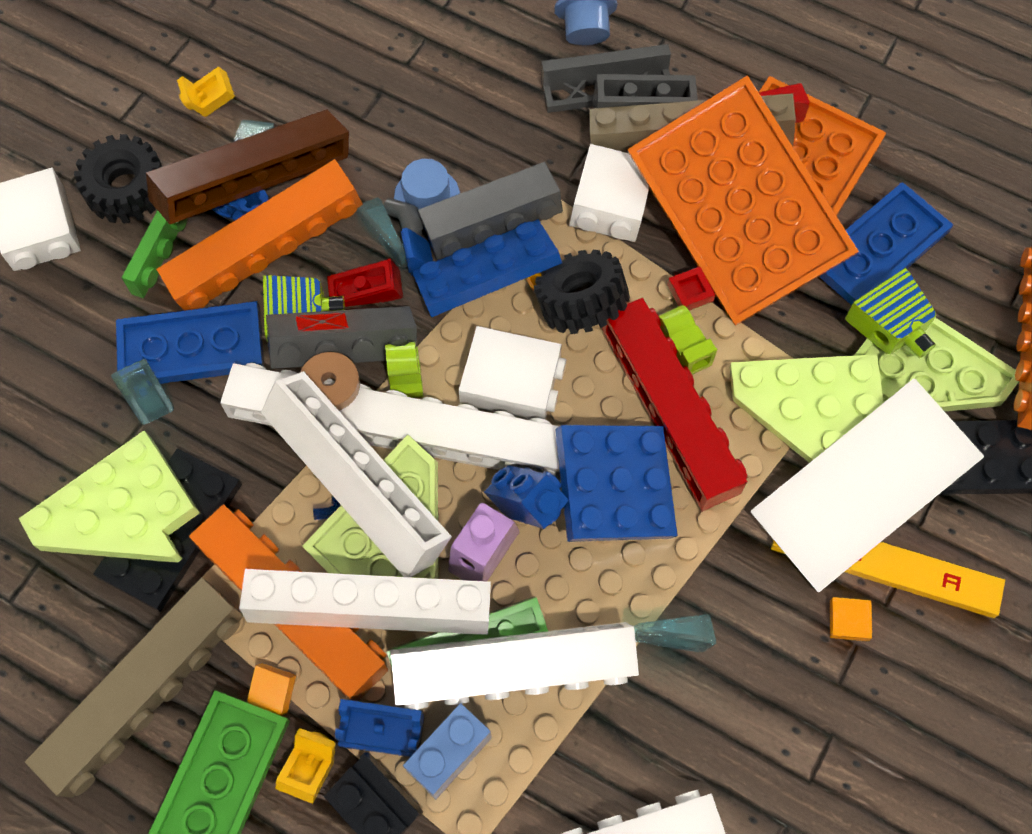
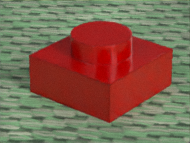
M700 266L668 278L667 286L678 306L684 305L690 311L714 302L715 293Z

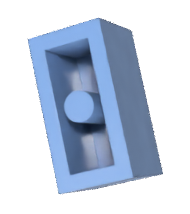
M460 703L405 762L403 767L436 800L492 739L491 731Z

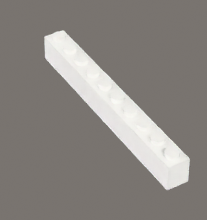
M247 363L245 366L233 364L220 404L229 418L272 426L261 414L275 381L298 373L291 370H281V372L270 371L255 363ZM329 378L323 384L330 386L335 381ZM360 384L359 393L355 400L348 407L340 410L341 414L367 443L372 446L393 450L409 435L433 458L501 470L507 467V465L519 468L529 467L533 471L541 473L547 471L561 482L555 429L559 426L551 425L545 419H519L505 411L488 413L479 411L478 408L468 404H459L458 406L443 404L442 401L432 397H424L421 400L407 397L406 394L395 390H389L386 393L374 391L363 384Z

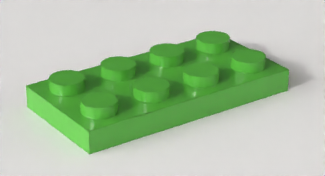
M215 690L149 834H241L290 720Z

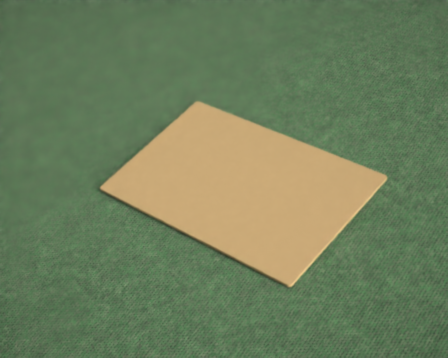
M561 200L562 213L550 219L540 221L559 251L562 261L565 260L564 255L571 253L573 257L578 255V251L586 250L587 254H591L593 249L600 250L601 255L607 251L612 254V257L616 256L621 263L629 290L630 299L626 301V304L644 298L648 307L654 308L658 316L678 307L667 286L668 278L672 277L671 274L620 239L569 226L573 207ZM526 279L453 308L417 346L424 397L436 398L442 401L443 404L458 406L460 404L459 387L476 326L562 344L560 358L566 359V365L562 380L555 379L553 390L559 391L555 411H547L546 420L551 425L654 426L602 328L599 325L592 326L593 331L585 333L584 329H579L578 334H570L569 329L564 333L558 332L556 327L551 329L544 320L535 291L531 289ZM712 302L690 310L696 326L698 325L705 338H710L717 348L712 366L692 375L694 388L699 397L703 396L708 401L712 412L711 418L716 427H721L725 431L729 440L728 448L733 457L741 460L745 466L748 476L746 480L748 482L742 493L702 512L666 448L678 534L674 538L567 542L564 507L561 509L558 519L545 529L511 519L517 525L519 534L488 579V582H491L489 613L535 596L539 602L548 631L626 622L634 626L637 647L790 449L787 444L733 402L730 377L731 362L794 358L743 323L734 325L727 313ZM389 377L376 391L386 393L390 390ZM478 409L479 411L488 412V413H494V412H489V411H485V410H480V409ZM370 445L383 460L393 451L392 449ZM434 458L438 462V522L452 536L438 556L439 579L461 580L448 571L451 546L481 502L503 514L484 493L492 484L491 480L499 470ZM306 465L253 522L254 526L250 530L258 538L265 534L280 550L276 556L284 564L291 560L302 572L328 573L302 546L341 504ZM467 559L464 561L469 566L474 567ZM214 564L202 578L213 585L240 611L242 592ZM243 616L239 621L240 626L237 631L223 642L254 669L255 665L264 663L295 674L296 679L291 701L335 738V729L339 728L341 719L338 711L340 700L349 699L274 624L248 623ZM359 628L355 634L365 644L372 639L387 655V649L434 632ZM387 655L383 661L389 671L358 702L404 708V704L396 705L393 672ZM604 680L589 681V687L578 690H566L564 685L549 686L548 693L527 695L525 694V689L509 691V697L498 700L485 699V694L469 696V702L462 705L491 731L492 739L436 800L403 767L410 757L346 749L358 759H360L359 757L363 753L370 752L424 811L422 814L443 833L492 834L606 685ZM445 699L428 701L429 706L427 708L418 709L422 711L425 717L420 746L458 705H446Z

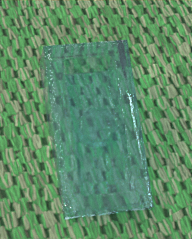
M377 197L364 202L356 210L359 224L401 270L406 269L407 261L404 248L381 199Z
M142 359L111 375L141 424L146 425L174 410V406L164 386L146 359Z
M707 614L638 623L634 626L635 642L694 652H704L716 645L710 615L707 616Z

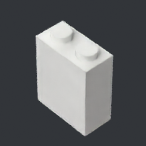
M590 144L569 226L612 236L617 239L636 241L649 186L628 153Z
M53 168L0 183V252L13 271L30 269L37 264L53 259H62L70 254L81 251L64 186Z
M476 326L459 387L460 404L472 405L480 410L489 412L505 411L517 418L526 420L531 418L546 420L547 411L554 412L559 391L553 390L555 379L562 380L566 359L560 358L562 344Z

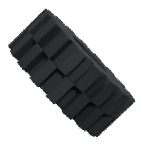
M120 134V140H115L113 135L106 136L107 142L103 144L98 139L92 143L95 149L91 151L86 148L82 152L85 160L78 159L75 164L79 170L74 171V178L77 181L76 186L88 207L99 218L103 219L106 216L108 221L116 223L117 218H120L123 224L130 223V217L135 216L137 221L144 218L142 213L146 210L152 214L156 208L148 198L146 172L162 167L155 150L153 151L152 146L147 141L143 144L141 138L134 136L132 141H130L127 134ZM125 174L135 175L129 184L122 187H111L112 182L117 177Z
M593 249L591 254H587L586 250L578 251V255L573 257L569 253L564 255L565 260L561 264L542 271V276H537L534 291L544 320L551 329L556 327L557 331L564 333L567 329H569L570 334H578L579 329H584L586 333L593 331L592 326L599 325L602 328L608 325L607 319L615 320L619 317L618 310L624 311L627 307L626 301L630 299L621 263L616 256L612 257V254L607 251L601 255L600 250Z

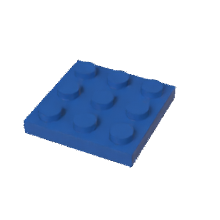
M561 425L555 429L562 493L569 500L564 506L567 542L671 539L678 536L663 426Z

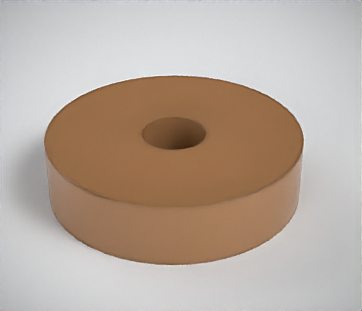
M336 352L317 354L310 358L300 371V373H306L339 411L348 407L359 393L360 378L357 368L343 354ZM329 378H333L336 380L335 383L330 386H326L323 384L324 381Z

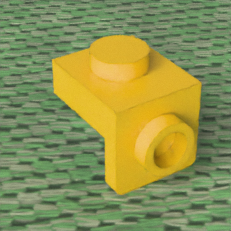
M219 66L194 84L183 76L177 79L181 92L179 94L181 102L187 109L195 110L204 117H207L235 97L227 72Z
M298 729L295 735L294 748L276 779L275 789L313 804L334 764L336 743L322 733Z

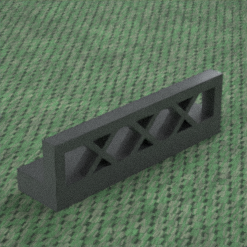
M669 44L542 61L541 85L547 113L593 107V95L590 96L582 90L586 86H595L597 74L670 75L671 52ZM563 89L570 93L567 99L553 101L551 91Z

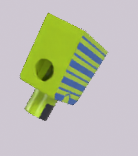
M906 268L856 300L845 317L848 323L886 354H892L904 345H907L920 359L936 346V343L925 332L935 319L936 311Z
M263 276L266 340V315L345 310L344 297H325L321 281L317 278Z

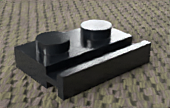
M370 752L363 753L354 766H351L324 795V798L357 834H404L424 811Z

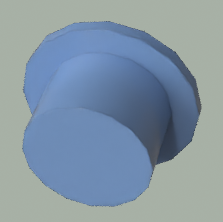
M558 0L555 3L554 12L558 18L565 20L566 40L574 45H592L609 38V15L616 11L618 4L617 0Z
M419 159L407 165L403 171L402 178L395 187L394 199L413 204L418 209L458 195L460 191L457 182L447 173L446 168L440 162L433 159Z

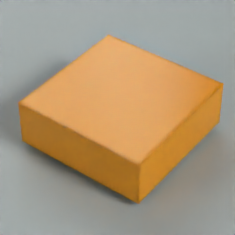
M832 597L830 599V638L870 641L872 639L871 600Z
M264 663L255 665L247 703L280 716L288 713L296 675Z

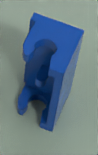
M345 699L340 700L338 710L339 715H341L339 728L335 729V739L338 741V747L411 757L420 747L425 719L421 710Z

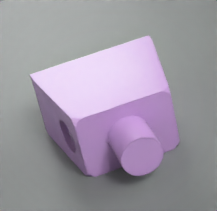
M481 502L451 546L448 571L461 580L488 581L519 534V529L515 522ZM467 559L474 567L469 566L464 561Z

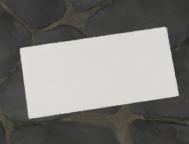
M912 379L753 508L751 513L815 590L820 592L984 458V455L916 379Z

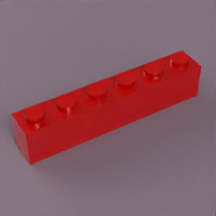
M644 298L628 303L624 311L618 310L619 317L612 320L609 318L606 320L608 325L602 327V331L654 426H663L666 448L700 510L703 512L740 495L748 482L746 480L748 476L745 466L741 460L733 457L728 448L729 440L725 431L721 427L717 428L713 422L708 401L703 396L699 397L696 392L693 376L688 367H682L679 362L673 340L669 336L665 337L656 310L649 308Z

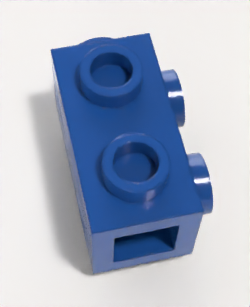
M507 465V467L502 468L493 476L492 484L484 491L506 517L545 529L558 519L561 509L569 501L560 490L562 485L554 475L547 471L543 473L533 471L529 467L519 468Z

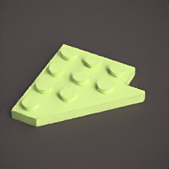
M936 317L925 331L936 343V346L920 359L907 345H904L892 354H886L868 338L855 354H877L884 402L912 379H916L944 412L998 407L1005 402L1019 382L1015 380L1016 370Z
M877 354L731 362L730 364L733 402L809 463L884 403Z
M142 431L24 514L19 520L32 544L40 551L178 563L182 560V557L169 538V535L200 512L152 438L145 431Z
M407 435L384 459V462L438 521V462L412 437ZM341 505L302 546L328 573L403 577ZM438 558L432 566L411 578L439 579Z

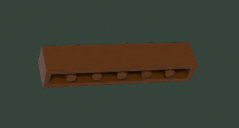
M328 109L146 172L149 201L171 225L317 170L334 159L338 162L348 158L349 131Z

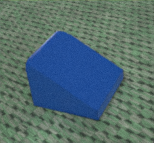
M402 228L401 236L408 271L413 275L412 271L419 269L427 262L433 261L431 248L425 238L408 228Z

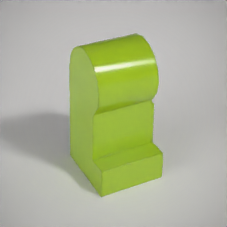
M681 305L659 315L660 328L665 337L669 336L673 340L677 349V358L682 367H688L693 375L712 366L717 348L710 338H705L698 325L696 326L693 316L687 307Z
M415 341L409 342L405 346L386 344L385 351L390 390L402 392L410 398L424 397L421 365Z

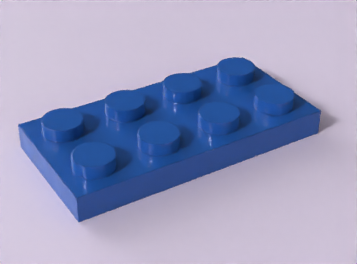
M902 182L846 229L859 252L819 277L852 306L856 300L905 268L908 269L947 235L952 229L953 224Z
M539 219L532 222H524L518 225L517 228L501 235L490 236L484 242L472 247L459 249L441 260L427 262L419 269L412 271L432 318L562 263L556 246Z
M257 301L116 319L117 378L121 389L229 375L233 364L245 366L247 363H255L264 367L260 307Z

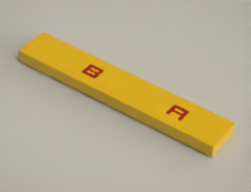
M773 540L771 550L784 553ZM883 542L876 545L845 571L848 574L991 618L999 616L1005 579Z

